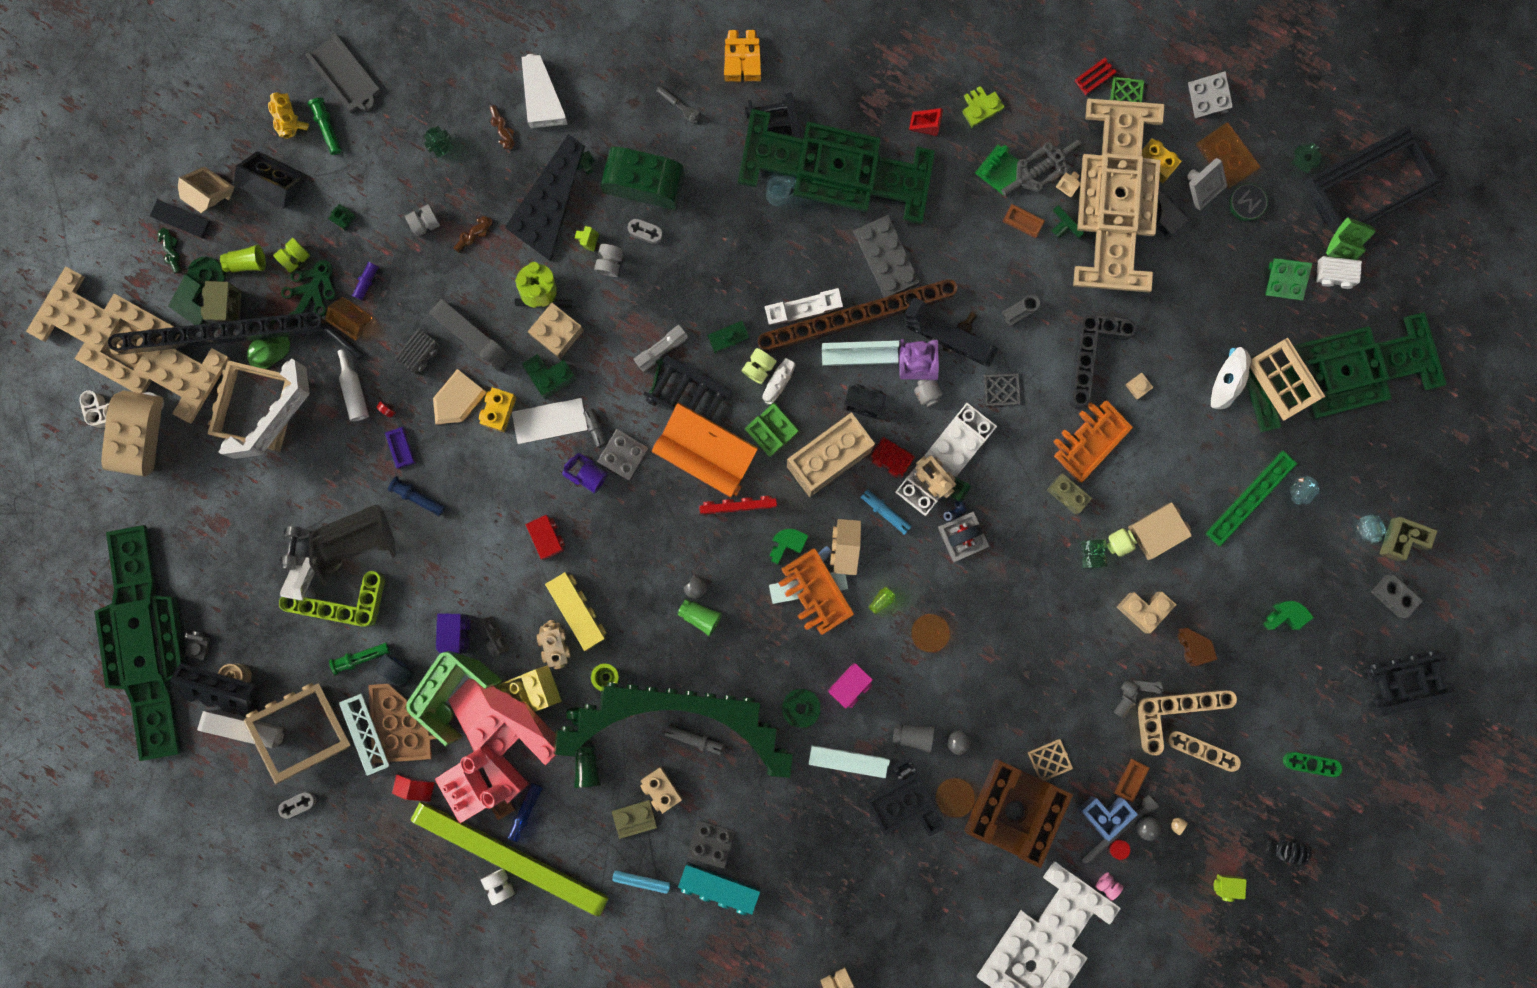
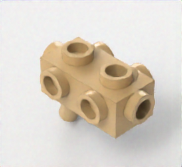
M930 455L926 458L923 456L916 462L918 466L915 468L917 471L915 475L922 483L925 481L930 486L928 491L933 497L938 496L941 498L944 496L947 498L954 492L953 487L956 485L954 482L956 479L949 471L947 473L942 468L943 464L937 457L933 458ZM925 468H931L932 473L927 474Z
M549 620L546 624L540 626L537 642L539 646L543 645L544 651L541 652L543 663L547 662L548 668L561 669L565 664H568V658L571 657L569 646H565L564 640H566L565 630L561 629L560 624L555 623L554 620Z

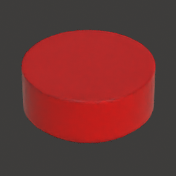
M380 401L376 406L381 413L389 418H392L396 413L391 406L383 401Z
M1116 839L1110 844L1109 851L1114 858L1123 860L1129 856L1130 846L1126 841Z

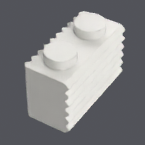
M1323 256L1318 260L1316 282L1322 283V286L1330 287L1335 284L1341 285V288L1351 289L1360 283L1362 261Z

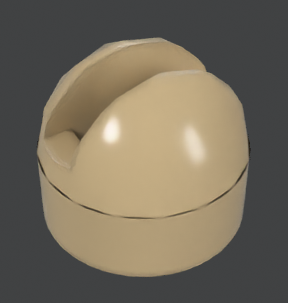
M1175 818L1171 822V828L1180 836L1188 822L1182 818Z

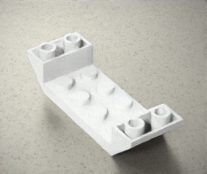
M291 359L282 366L280 375L292 384L284 388L281 398L270 406V412L266 417L264 416L259 420L258 427L254 432L248 434L245 439L246 442L230 436L221 444L220 454L238 459L262 455L310 394L307 368L304 365Z
M966 403L924 456L926 458L930 455L933 458L937 457L942 462L944 471L946 473L949 471L953 476L957 477L997 426L970 404ZM914 468L895 493L926 516L937 503L939 497H933L928 491L930 486L925 481L923 483L919 481L915 475L917 471ZM925 468L927 474L932 473L931 468Z

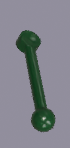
M662 358L656 361L657 369L652 389L649 390L650 394L653 393L656 387L660 369L663 366Z

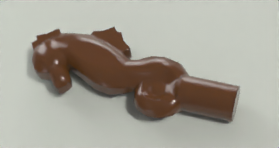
M490 106L492 114L491 125L498 127V134L503 139L499 140V144L503 145L504 149H513L515 145L513 143L514 131L510 128H505L506 121L504 117L499 115L497 106Z
M487 216L477 218L476 221L481 224L473 226L469 233H461L460 241L453 249L459 253L465 245L473 244L476 236L486 237L487 230L492 225L493 220Z

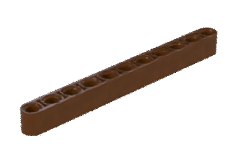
M946 279L768 331L759 336L758 347L765 353H770L906 313L910 305L907 298L910 296L922 300L928 306L952 299L957 292V284L954 280ZM950 286L953 292L946 293L943 287ZM931 291L935 297L929 299L926 297L925 292ZM896 302L899 307L891 309L889 303ZM877 307L880 309V314L874 315L870 309ZM858 312L862 315V319L855 320L852 314ZM836 318H842L844 320V324L836 325L834 320ZM818 323L825 324L826 329L823 331H819L816 328V325ZM801 328H805L808 331V334L806 336H800L798 334V330ZM784 333L790 336V339L785 342L779 338ZM764 339H769L772 344L764 347L761 342Z

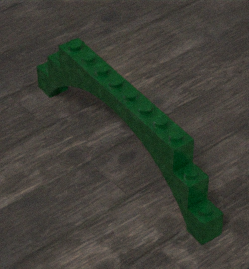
M608 682L607 686L602 685L599 709H596L597 705L585 704L584 707H579L576 731H573L574 727L562 726L561 729H556L554 754L575 757L576 751L588 739L607 726L629 716L659 710L692 712L715 719L738 733L760 756L768 768V775L790 778L793 754L787 752L785 748H776V751H774L776 728L771 727V723L760 722L758 726L760 703L755 702V698L743 697V700H736V696L724 695V698H717V694L705 693V696H698L695 691H686L685 694H679L677 689L666 688V692L658 691V687L647 686L646 690L639 689V685L627 684V688L619 687V683Z

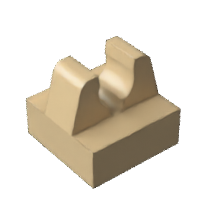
M1075 171L1071 175L1066 172L1056 188L1071 198L1081 185V182L1077 180L1080 175Z

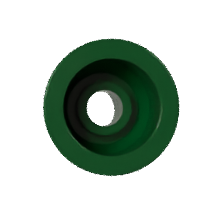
M594 747L579 748L575 756L574 788L601 786Z

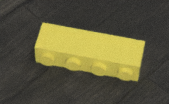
M564 572L545 585L584 651H587L604 641L607 632L602 624L598 625L595 618L597 615L593 608L587 607L585 603L587 598L582 591L578 592L575 586L577 581L574 576Z

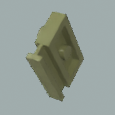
M650 800L612 811L619 839L657 828Z

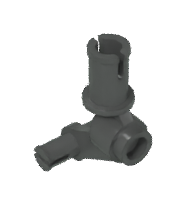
M1127 679L1121 687L1123 699L1113 712L1124 719L1132 706L1136 705V696L1139 691L1160 694L1164 691V685L1161 682L1129 681Z

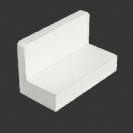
M306 557L302 566L296 565L295 570L289 571L280 591L281 597L303 601L316 571L313 558Z

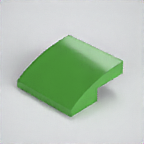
M1347 217L1334 234L1326 253L1334 258L1357 260L1366 251L1363 244L1376 230L1373 226Z
M776 403L769 406L745 428L769 457L800 431Z

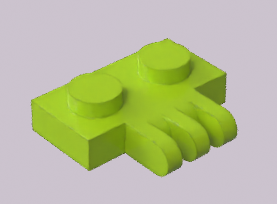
M979 86L977 88L979 95H977L975 90L970 92L973 99H971L968 93L964 95L969 107L963 109L962 113L971 127L1004 110V105L996 92L987 96L982 87Z

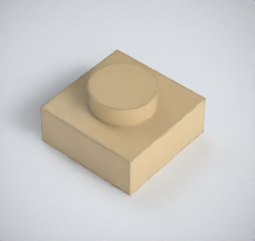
M1140 373L1126 384V387L1136 400L1153 388L1143 373Z

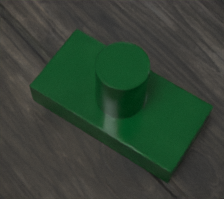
M1059 205L1053 209V212L1061 220L1051 230L1058 239L1069 229L1078 239L1084 235L1083 231L1077 230L1078 225Z
M743 321L707 335L714 353L750 339Z

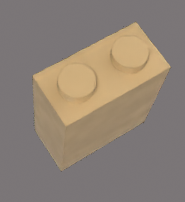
M1172 502L1128 526L1147 560L1155 558L1192 536L1190 526L1186 521L1183 522L1180 517L1181 512L1179 508L1173 505Z

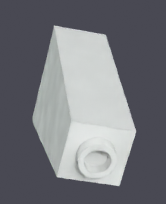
M528 54L526 57H522L527 120L530 128L568 125L541 56Z
M218 709L203 711L198 731L255 744L244 724L245 717ZM261 721L253 723L265 747L275 748L282 743L284 737L282 727Z

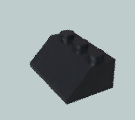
M256 151L236 165L234 185L284 209L294 202L307 175Z

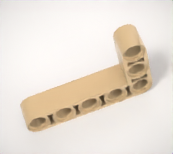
M1216 690L1142 698L1137 704L1143 750L1151 755H1160L1164 750L1160 715L1232 708L1237 702L1236 695L1232 691ZM1224 694H1227L1229 697V701L1226 704L1222 702ZM1205 696H1208L1210 700L1207 706H1204L1202 702ZM1185 698H1189L1190 700V706L1188 708H1185L1183 705V701ZM1166 700H1169L1171 702V707L1169 710H1166L1164 708V702ZM1146 702H1150L1152 705V709L1149 712H1146L1144 709ZM1152 721L1154 723V729L1149 732L1147 730V724L1148 722ZM1152 741H1155L1157 744L1154 751L1149 749V744Z

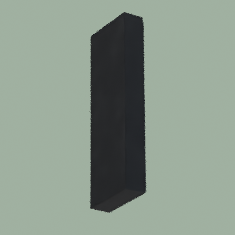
M158 199L150 214V217L202 239L211 223L209 220Z

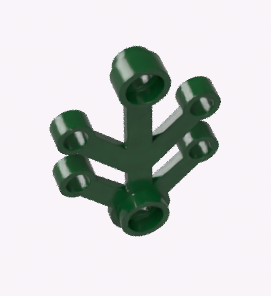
M319 260L312 269L302 272L293 271L290 274L291 280L295 283H300L303 279L314 277L311 283L295 288L284 287L281 290L282 297L287 300L305 293L296 310L290 314L304 313L312 297L315 303L314 312L320 317L327 314V308L323 304L318 286L322 281L325 287L324 297L328 300L336 298V292L333 290L330 276L333 272L331 263L326 260ZM325 266V270L320 272V268ZM299 274V279L295 280L294 276ZM290 290V295L285 296V292ZM329 291L333 292L331 297H327ZM322 307L323 312L318 313V309ZM299 321L292 323L293 327H298Z

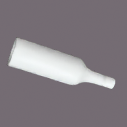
M345 349L339 350L338 355L342 368L339 381L350 421L363 420L368 418L369 414L358 374L350 367Z

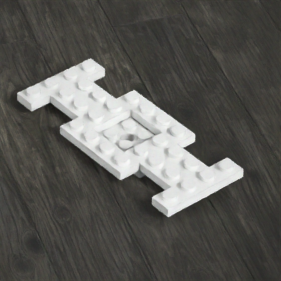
M1054 861L1043 878L1059 888V890L1038 921L1022 910L1019 912L978 973L977 978L991 988H1068L1087 960L1084 954L1072 947L1073 943L1093 913L1110 925L1121 908ZM1029 960L1036 962L1034 970L1029 971L1026 969V963Z

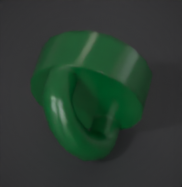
M579 707L567 709V719H571L573 725L577 726L576 719H578Z

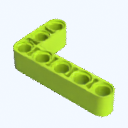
M369 571L364 575L357 607L304 597L303 601L293 599L294 605L291 608L287 605L290 598L281 597L279 606L286 612L370 627L377 620L385 577L382 573L376 571ZM373 575H376L378 578L375 585H372L370 582ZM369 594H372L374 597L371 604H368L366 601ZM308 602H311L313 605L310 612L306 610ZM329 605L332 609V612L330 615L327 616L325 614V608ZM346 609L350 611V617L347 620L343 616ZM364 613L369 614V621L367 623H364L362 620Z

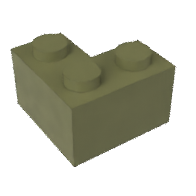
M1402 517L1393 518L1390 521L1379 555L1395 561L1407 560L1411 546L1420 550L1431 549L1437 530Z

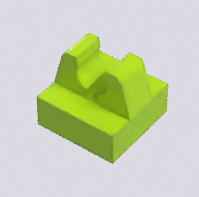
M585 226L584 231H576L575 239H579L580 245L586 250L594 252L599 233L592 227Z

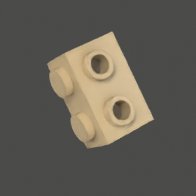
M662 766L641 780L642 785L640 786L646 795L650 794L653 801L651 803L657 812L660 810L663 814L683 799Z

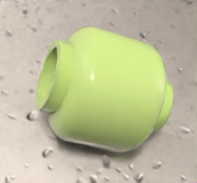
M1122 528L1109 535L1110 543L1107 546L1112 554L1116 553L1119 557H1123L1135 550L1137 541L1130 530L1127 531Z

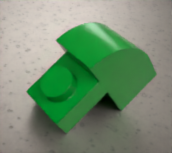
M785 529L778 532L772 539L773 542L779 545L778 547L774 546L769 555L772 557L771 562L778 565L786 548L800 554L808 535L795 529Z
M1284 601L1273 605L1277 612L1273 611L1270 613L1263 625L1268 630H1274L1286 621L1292 630H1299L1314 617L1302 604L1295 601Z

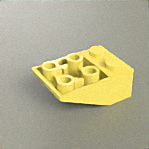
M548 666L535 669L494 686L502 692L511 694V697L527 703L534 712L562 702Z

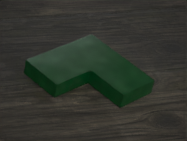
M185 274L168 305L169 308L194 325L205 322L201 316L202 305L195 301L203 284L189 274Z

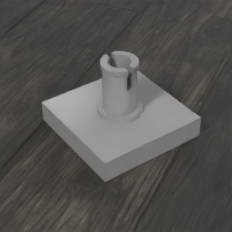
M1217 158L1201 172H1198L1196 169L1191 170L1187 177L1190 181L1189 186L1195 208L1200 211L1227 187L1222 161Z

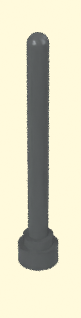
M1149 795L1144 798L1142 806L1136 811L1138 815L1110 841L1102 840L1082 858L1083 863H1090L1147 812L1156 811L1159 808L1158 804Z

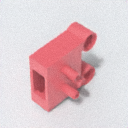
M476 750L463 757L458 765L435 778L459 823L485 808L496 806L507 797L503 786L497 784L489 788L478 769L484 767L487 763V757L481 750Z

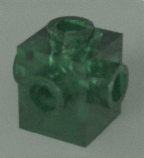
M439 126L432 127L423 135L426 140L423 144L430 153L434 152L437 158L453 149L449 142L452 138L446 129L442 131Z
M1312 142L1309 145L1307 143H1304L1303 146L1299 145L1293 152L1295 157L1291 163L1308 174L1312 167L1316 168L1322 161L1320 158L1322 154L1319 152L1321 148ZM1311 154L1309 159H1304V156Z

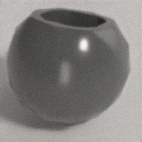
M693 575L683 586L685 594L691 599L703 597L708 588L706 580L700 575Z
M957 730L949 735L947 745L952 753L963 755L970 750L972 741L962 731Z
M1144 816L1137 823V832L1144 840L1153 841L1160 836L1161 825L1157 818Z

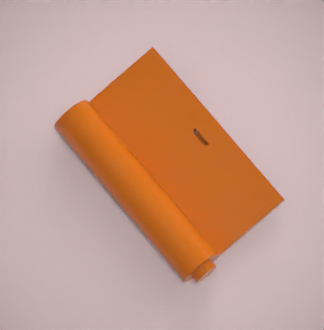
M678 402L663 434L656 441L652 452L731 498L733 495L737 496L742 486L739 484L758 448Z

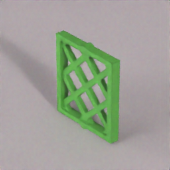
M1113 77L1110 100H1113L1115 97L1117 101L1127 98L1130 102H1136L1137 100L1142 102L1144 81ZM1117 81H1125L1126 83L1120 86ZM1130 83H1138L1139 85L1134 88ZM1127 85L1131 88L1129 93H1126L1123 89ZM1139 87H1140V95H1139V93L1136 91ZM1120 90L1125 95L1121 99L1116 95ZM1133 92L1137 96V98L1134 100H1132L1129 97V95Z

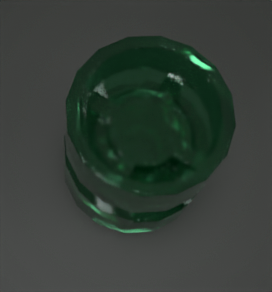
M1106 540L1081 541V552L1085 554L1082 557V568L1108 567V559L1104 555V552L1107 551Z

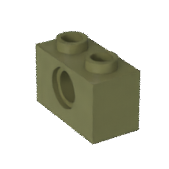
M1063 473L1047 488L1051 495L1075 515L1079 514L1092 499Z

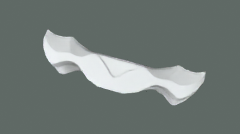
M1243 347L1237 348L1231 354L1216 378L1211 397V407L1213 409H1226L1230 407L1247 383L1251 357ZM1232 373L1234 375L1233 382L1226 384L1224 381L1225 376Z

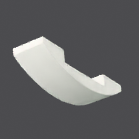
M839 288L820 292L819 295L787 303L780 302L765 306L769 325H775L828 313L842 308L843 305Z

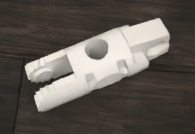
M785 358L769 380L767 388L762 395L767 405H772L789 382L796 366L791 360Z

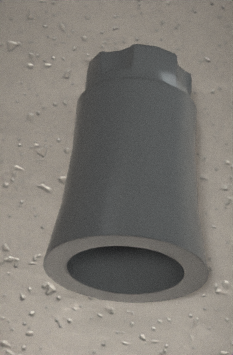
M895 724L893 743H900L902 746L931 753L935 726L903 724L902 726Z

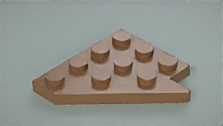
M390 683L369 685L370 715L388 762L432 759L431 739L437 738L407 712L406 704L408 699ZM371 737V747L373 750L376 742L374 738ZM374 754L372 763H383L381 756Z

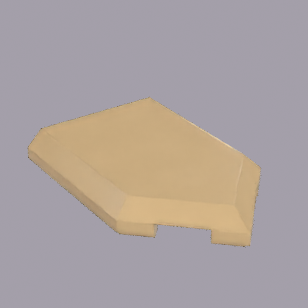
M457 369L433 398L435 424L463 422L487 392Z

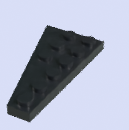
M570 134L562 142L505 226L508 231L549 261L553 257L552 253L567 210L570 192L574 186L576 172L580 166L585 145Z

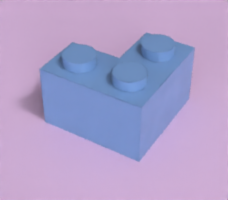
M1093 796L1078 808L1100 835L1108 841L1138 815L1120 797L1107 809Z

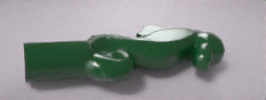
M164 227L157 233V242H162L163 240V249L168 253L165 255L164 261L171 265L174 274H178L181 272L177 262L179 254L173 249V247H176L178 240L172 237L169 233L170 230Z

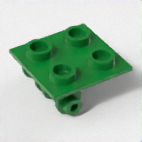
M997 145L975 174L1003 195L1001 190L1016 180L1017 162L1019 160L1008 152L1010 149L1006 145H1003V147Z
M1274 258L1273 262L1269 263L1271 273L1265 295L1303 300L1312 263Z

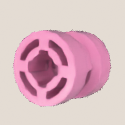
M1108 872L1095 885L1099 891H1103L1110 901L1116 899L1124 888L1121 883L1115 882L1113 876Z

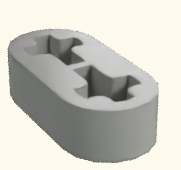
M633 219L628 224V231L632 237L650 244L661 242L663 235L658 226L640 219ZM639 224L640 229L644 231L637 230L635 233L632 226L636 227ZM657 231L658 237H654V239H651V235L647 233Z
M307 791L282 802L278 808L279 815L288 819L311 809L316 804V796L312 792ZM304 796L305 798H310L308 805L299 804V802L304 800ZM295 805L296 808L292 809L290 813H285L284 809L287 806Z

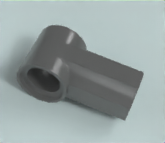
M1035 295L1026 296L1023 300L1001 312L1004 320L1009 326H1012L1023 318L1034 314L1040 306V300ZM1026 301H1033L1035 308L1029 309L1026 306Z

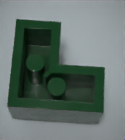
M536 354L521 364L544 399L577 380L565 360L548 369L540 356Z

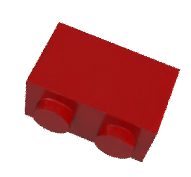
M544 515L525 524L541 560H546L565 551L563 548L565 542L562 536L556 533L555 529L558 527L553 517L550 518L548 515Z

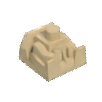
M205 166L179 177L178 182L180 199L200 213L216 205L224 198L230 200L235 188Z

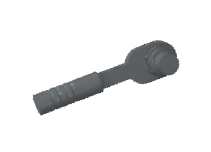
M661 85L657 88L656 92L683 111V116L688 121L694 124L700 122L701 114L698 109L686 107Z

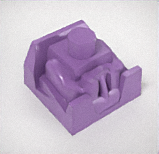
M901 339L899 345L900 379L938 380V340H932L928 343L925 341L904 343V339Z

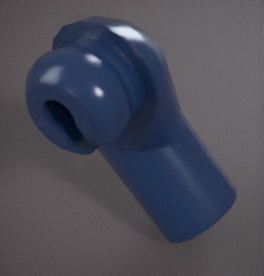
M964 501L955 502L956 509L945 512L944 519L946 521L954 520L966 512L967 507H965Z

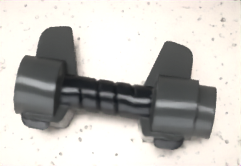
M288 526L284 530L285 537L289 539L288 550L286 554L282 555L280 562L283 563V569L295 570V566H302L306 559L295 554L296 543L298 540L310 538L311 533L308 530H301L300 527Z

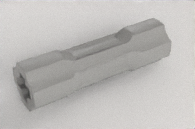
M677 325L663 339L648 350H644L633 360L644 373L657 360L689 338L684 330Z

